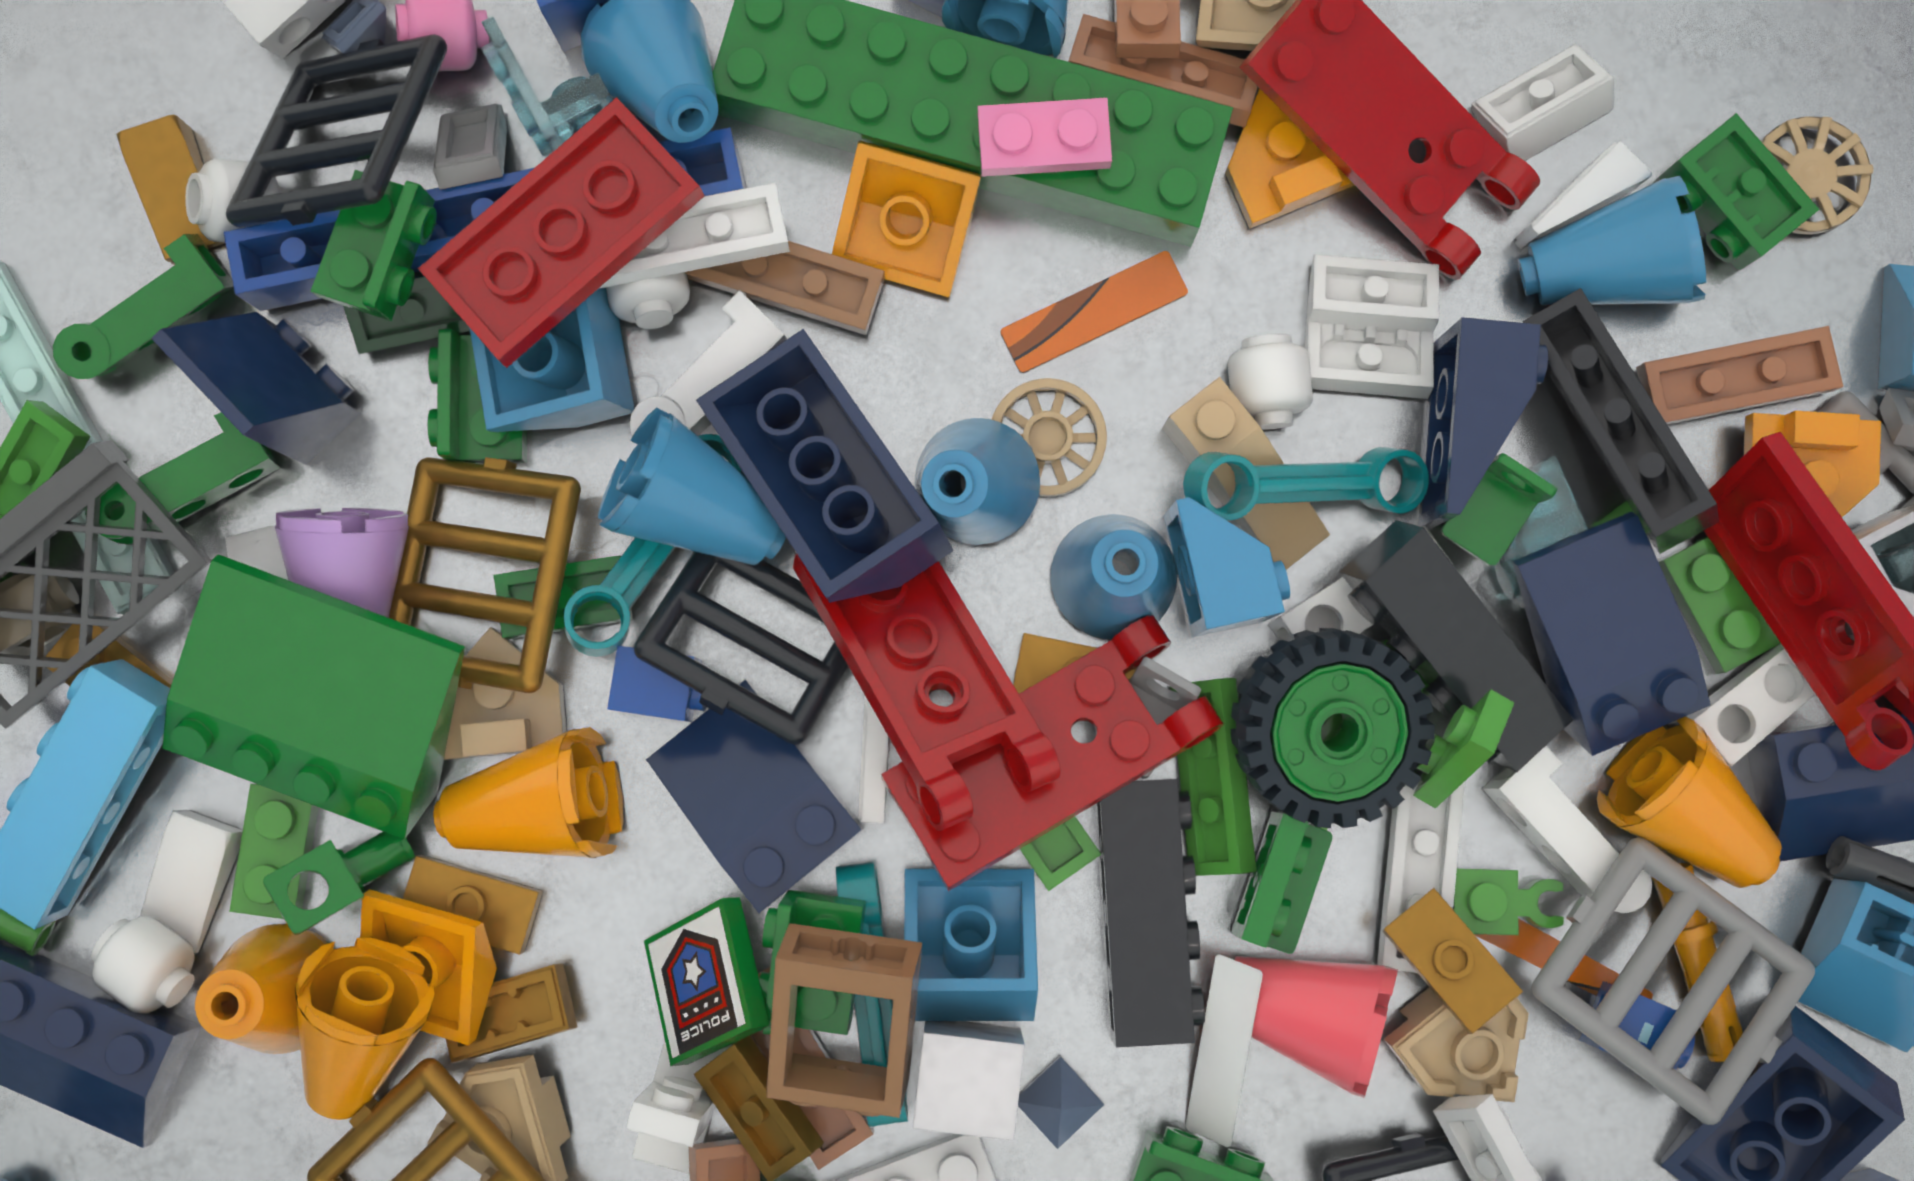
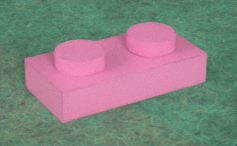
M1108 98L978 106L977 117L982 177L1110 169L1112 153Z

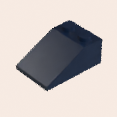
M258 312L163 328L151 338L242 435L305 465L361 414L347 399L354 392V389L329 364L326 363L320 370L304 354L311 347V344L284 318L276 325Z
M1461 317L1433 343L1434 388L1428 397L1423 455V461L1428 469L1429 485L1427 493L1420 503L1418 526L1423 527L1425 525L1428 529H1432L1461 514L1536 391V385L1544 381L1548 366V349L1546 345L1539 344L1540 324Z
M1632 511L1512 562L1547 687L1573 719L1564 730L1590 755L1599 754L1711 705L1698 650L1638 515Z
M746 679L739 684L758 695ZM727 708L723 715L708 709L646 759L718 863L758 913L770 906L865 828L799 745H793Z
M1795 1005L1776 1034V1037L1783 1042L1775 1052L1776 1054L1770 1063L1758 1062L1718 1123L1707 1125L1692 1116L1661 1158V1166L1680 1181H1840L1905 1120L1898 1084Z

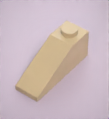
M1220 376L1172 413L1162 427V430L1190 464L1198 456L1207 452H1221L1242 456L1253 465L1284 464L1261 427ZM1226 462L1219 465L1212 472L1208 481V487L1223 505L1228 503L1235 490V475L1232 468ZM1310 502L1255 504L1248 514L1236 519L1237 523L1246 533L1270 548L1273 562L1281 560L1286 570L1330 535Z

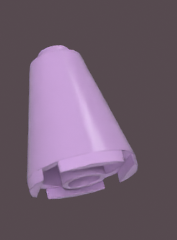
M321 508L287 510L276 513L275 530L289 581L389 618L409 529L408 514L398 510L372 508H342V511L321 512Z

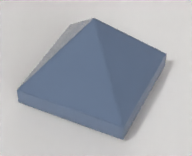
M353 0L322 33V38L343 54L356 51L362 42L381 39L385 44L386 7L378 0Z
M1061 1056L1019 1094L1018 1107L1057 1149L1105 1105Z

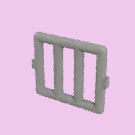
M1636 837L1628 841L1590 898L1582 896L1577 900L1566 917L1572 922V925L1534 979L1531 989L1535 998L1699 1121L1707 1125H1714L1722 1119L1758 1062L1769 1064L1776 1054L1775 1052L1783 1042L1776 1037V1034L1814 978L1815 967L1809 959L1648 840ZM1644 870L1674 892V894L1595 1010L1564 985L1641 871ZM1698 910L1728 932V934L1651 1050H1649L1618 1026L1695 911ZM1750 950H1752L1782 972V974L1704 1091L1673 1067Z

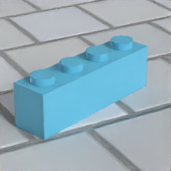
M123 659L91 665L76 676L68 689L67 699L70 700V703L60 722L54 724L44 734L38 744L37 755L40 758L30 777L23 780L15 788L7 802L6 808L10 811V814L0 830V909L34 930L69 914L163 744L169 687Z

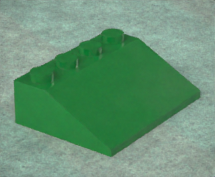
M218 554L211 560L167 697L162 748L405 840L438 793L465 646Z

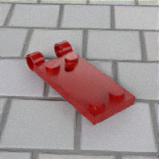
M1296 0L1239 66L1280 110L1418 248L1429 264H1438L1439 272L1451 279H1461L1481 255L1478 244L1471 236L1443 219L1444 215L1471 183L1477 179L1490 197L1502 206L1512 210L1520 209L1540 185V178L1536 171L1522 158L1506 152L1362 0ZM1414 139H1419L1426 147V156L1421 163L1414 162L1409 156V145Z
M1778 432L1762 437L1709 489L1717 503L1719 522L1707 528L1704 532L1845 736L1846 746L1851 755L1861 765L1869 769L1883 770L1906 755L1912 749L1914 743L1913 734L1907 722L1896 712L1878 707L1875 703L1876 699L1902 681L1908 689L1910 701L1914 706V617L1783 434ZM1845 622L1851 627L1855 641L1851 640L1846 634ZM1874 733L1877 734V735L1881 738V740L1883 741L1884 745L1876 738V736L1874 735Z
M795 554L793 563L795 573L917 786V794L922 810L936 830L942 831L973 816V803L969 790L952 764L999 743L1004 748L1005 761L1013 780L1024 792H1030L1060 777V763L1051 741L1041 732L939 561L898 588L829 603L798 554ZM934 690H945L952 696L953 703L949 706L936 705L930 700L929 694Z
M1154 615L1146 616L1132 623L1109 642L1019 693L1041 732L1048 737L1057 753L1061 770L1060 777L1057 780L1030 792H1024L1013 780L1005 761L1004 748L999 743L952 764L969 790L973 803V816L942 831H938L926 818L919 802L917 786L904 763L901 762L881 774L882 781L948 891L1185 750L1204 741L1224 725L1206 696L1183 706L1158 725L1151 717L1125 674L1136 669L1144 657L1154 659L1171 644V641ZM1079 721L1090 722L1096 729L1095 739L1089 743L1077 742L1071 734L1072 726Z

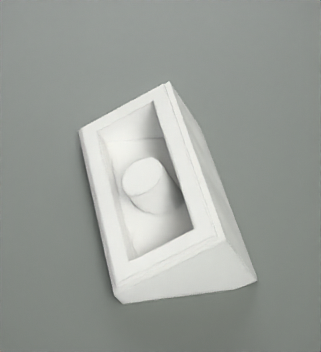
M1574 44L1471 103V110L1480 125L1506 152L1512 153L1526 161L1609 113L1614 106V77L1578 44Z

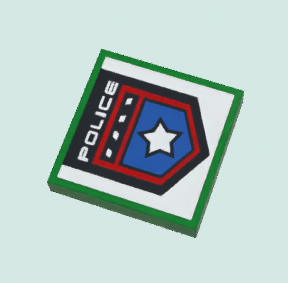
M740 897L721 898L644 940L670 1066L689 1065L770 1026Z

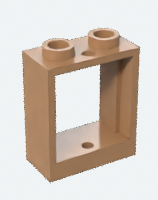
M789 923L775 959L766 1098L790 1101L798 1106L817 1105L850 1110L864 1116L883 1115L900 1118L910 1077L922 942ZM798 986L893 1000L887 1067L793 1053Z

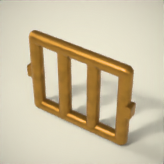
M432 457L423 458L418 462L407 509L409 529L389 618L410 626L413 610L418 608L527 627L519 665L463 656L458 682L459 688L472 690L473 683L523 693H535L541 688L581 493L580 483L574 477L516 469V463L485 457L484 464ZM439 484L552 500L545 538L432 521ZM426 546L540 563L532 601L419 583Z
M426 1058L420 1061L379 1102L374 1098L364 1105L349 1120L353 1127L309 1169L307 1174L308 1181H343L340 1175L428 1091L454 1121L391 1181H429L471 1140L498 1169L487 1181H545L442 1064L434 1058Z

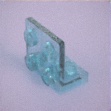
M491 16L481 22L492 41L482 46L481 49L500 83L502 82L512 99L511 104L530 138L532 137L543 157L555 151L613 101L599 73H596L588 78L578 76L564 81L553 90L552 97L542 102L518 56L494 17Z

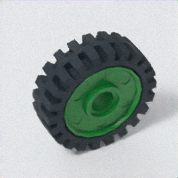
M1319 628V632L1305 630L1295 633V639L1290 642L1285 640L1278 641L1270 647L1273 653L1269 657L1259 656L1251 665L1255 672L1250 680L1243 677L1237 689L1242 694L1240 703L1233 702L1231 717L1236 721V728L1230 729L1231 740L1238 750V754L1235 755L1240 768L1247 775L1249 782L1274 807L1303 823L1308 821L1317 827L1331 828V825L1334 823L1342 828L1358 826L1357 819L1359 818L1371 822L1382 817L1380 808L1384 805L1393 809L1405 800L1399 792L1405 785L1414 790L1422 778L1415 773V769L1418 763L1428 765L1432 753L1425 747V740L1434 739L1435 725L1427 719V714L1434 711L1431 699L1421 691L1426 686L1420 676L1409 668L1410 664L1402 656L1386 645L1368 636L1348 630L1342 631L1335 628ZM1341 713L1343 723L1338 735L1331 740L1322 741L1321 728L1325 720L1333 714Z

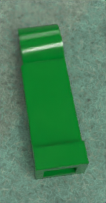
M183 234L163 248L175 265L94 322L78 323L63 328L56 336L53 344V358L58 367L65 374L76 379H91L111 373L155 342L151 338L160 329L180 326L234 289L231 277L198 234Z
M222 412L214 415L223 433L139 477V480L177 522L280 469L267 446L242 435ZM119 483L101 497L99 525L134 528L136 502ZM147 515V529L160 530ZM100 534L118 544H133L134 537Z

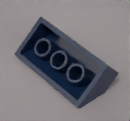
M804 328L696 399L829 603L898 588L954 551L935 516Z
M1896 712L1907 722L1914 739V724L1901 712ZM1832 722L1771 732L1748 752L1758 809L1781 842L1780 862L1827 854L1831 844L1840 836L1850 838L1870 847L1914 840V743L1912 749L1906 755L1887 768L1872 770L1855 760L1846 746L1845 736L1837 724ZM1874 733V735L1876 736V738L1884 745V743H1883V741L1881 740V738H1880L1877 734Z
M0 939V1085L141 1148L147 1147L202 1026L162 1008L147 1014L134 1013L98 988L92 977L42 955L36 954L31 956L25 950Z

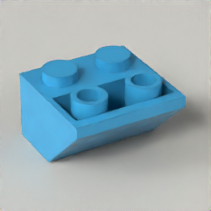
M1833 878L1801 952L1803 956L1813 963L1815 976L1798 1003L1907 1053L1914 1046V904L1867 882Z

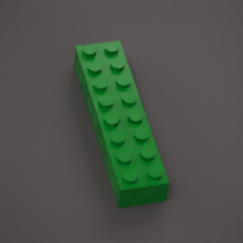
M734 0L713 70L719 116L851 153H856L858 142L861 140L981 174L978 106L1108 98L1112 153L1110 169L981 177L979 188L1189 247L1192 246L1201 225L1233 107L847 0Z

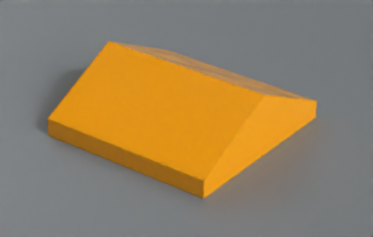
M860 140L854 157L832 255L885 271V280L950 297L969 234L982 177L981 174Z
M371 889L363 893L360 938H375L397 944L418 957L425 966L423 976L429 987L433 983L435 996L432 1009L420 1031L469 1046L477 1038L497 970L483 922Z

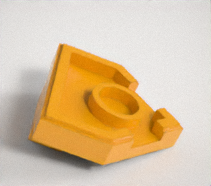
M1259 89L1247 124L1242 130L1225 172L1249 229L1355 186L1280 108Z
M1796 410L1786 415L1752 413L1745 416L1744 455L1762 437L1781 432L1841 517L1845 516L1879 485L1881 421L1860 420L1859 414Z

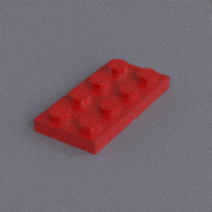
M616 97L418 269L492 354L508 368L705 195L695 180Z

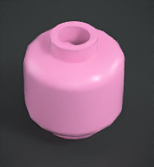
M405 0V4H395L397 42L431 34L439 35L446 41L447 53L439 71L469 70L476 61L477 48H489L486 10H474L472 0Z

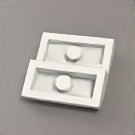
M1314 254L1309 283L1304 347L1309 354L1312 389L1428 399L1434 388L1433 332L1439 321V265Z

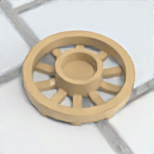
M1799 117L1787 120L1777 126L1761 140L1771 154L1784 163V169L1813 202L1817 201L1826 219L1818 222L1805 221L1793 233L1819 234L1827 232L1849 220L1862 207L1869 192L1873 165L1870 164L1868 154L1861 143V138L1856 132L1853 134L1845 126L1833 121L1831 117ZM1801 129L1818 130L1812 149L1807 148ZM1789 133L1797 154L1793 156L1790 152L1773 142L1782 135ZM1828 134L1842 143L1829 154L1823 151ZM1849 150L1855 165L1837 167L1835 161ZM1857 176L1855 192L1838 183L1837 178ZM1828 192H1832L1850 202L1845 210L1838 215L1827 195Z
M1043 378L1019 385L1001 400L991 419L1002 423L1005 416L1024 429L1023 434L1020 435L1033 449L1040 478L1044 465H1052L1058 485H1040V496L1043 497L1063 496L1084 485L1098 469L1105 453L1107 431L1098 405L1084 390L1064 380ZM1055 390L1056 394L1051 411H1042L1035 391ZM1065 394L1072 396L1082 405V407L1067 418L1060 414ZM1027 396L1033 413L1029 420L1010 408L1018 399ZM1089 414L1095 425V433H1073L1072 426ZM1072 443H1096L1091 462L1071 449ZM1064 457L1084 470L1070 481H1067L1060 461Z

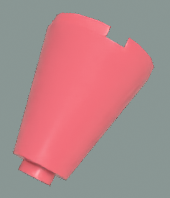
M1236 956V961L1259 969L1263 973L1251 1038L1348 1093L1365 1098L1398 969L1384 965Z

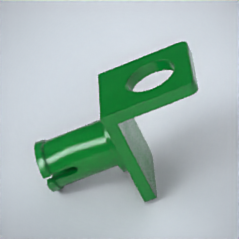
M1501 453L1495 456L1461 514L1446 521L1441 528V534L1486 565L1494 566L1500 561L1537 504L1552 499L1558 489L1510 456Z
M386 832L377 834L345 853L341 849H336L332 841L329 840L264 877L263 884L291 932L298 935L348 906L352 912L361 908L362 899H364L363 893H365L363 886L404 862L415 859V855L406 838L404 840ZM303 872H315L321 875L326 880L329 888L325 902L311 910L296 907L288 896V886L291 880Z

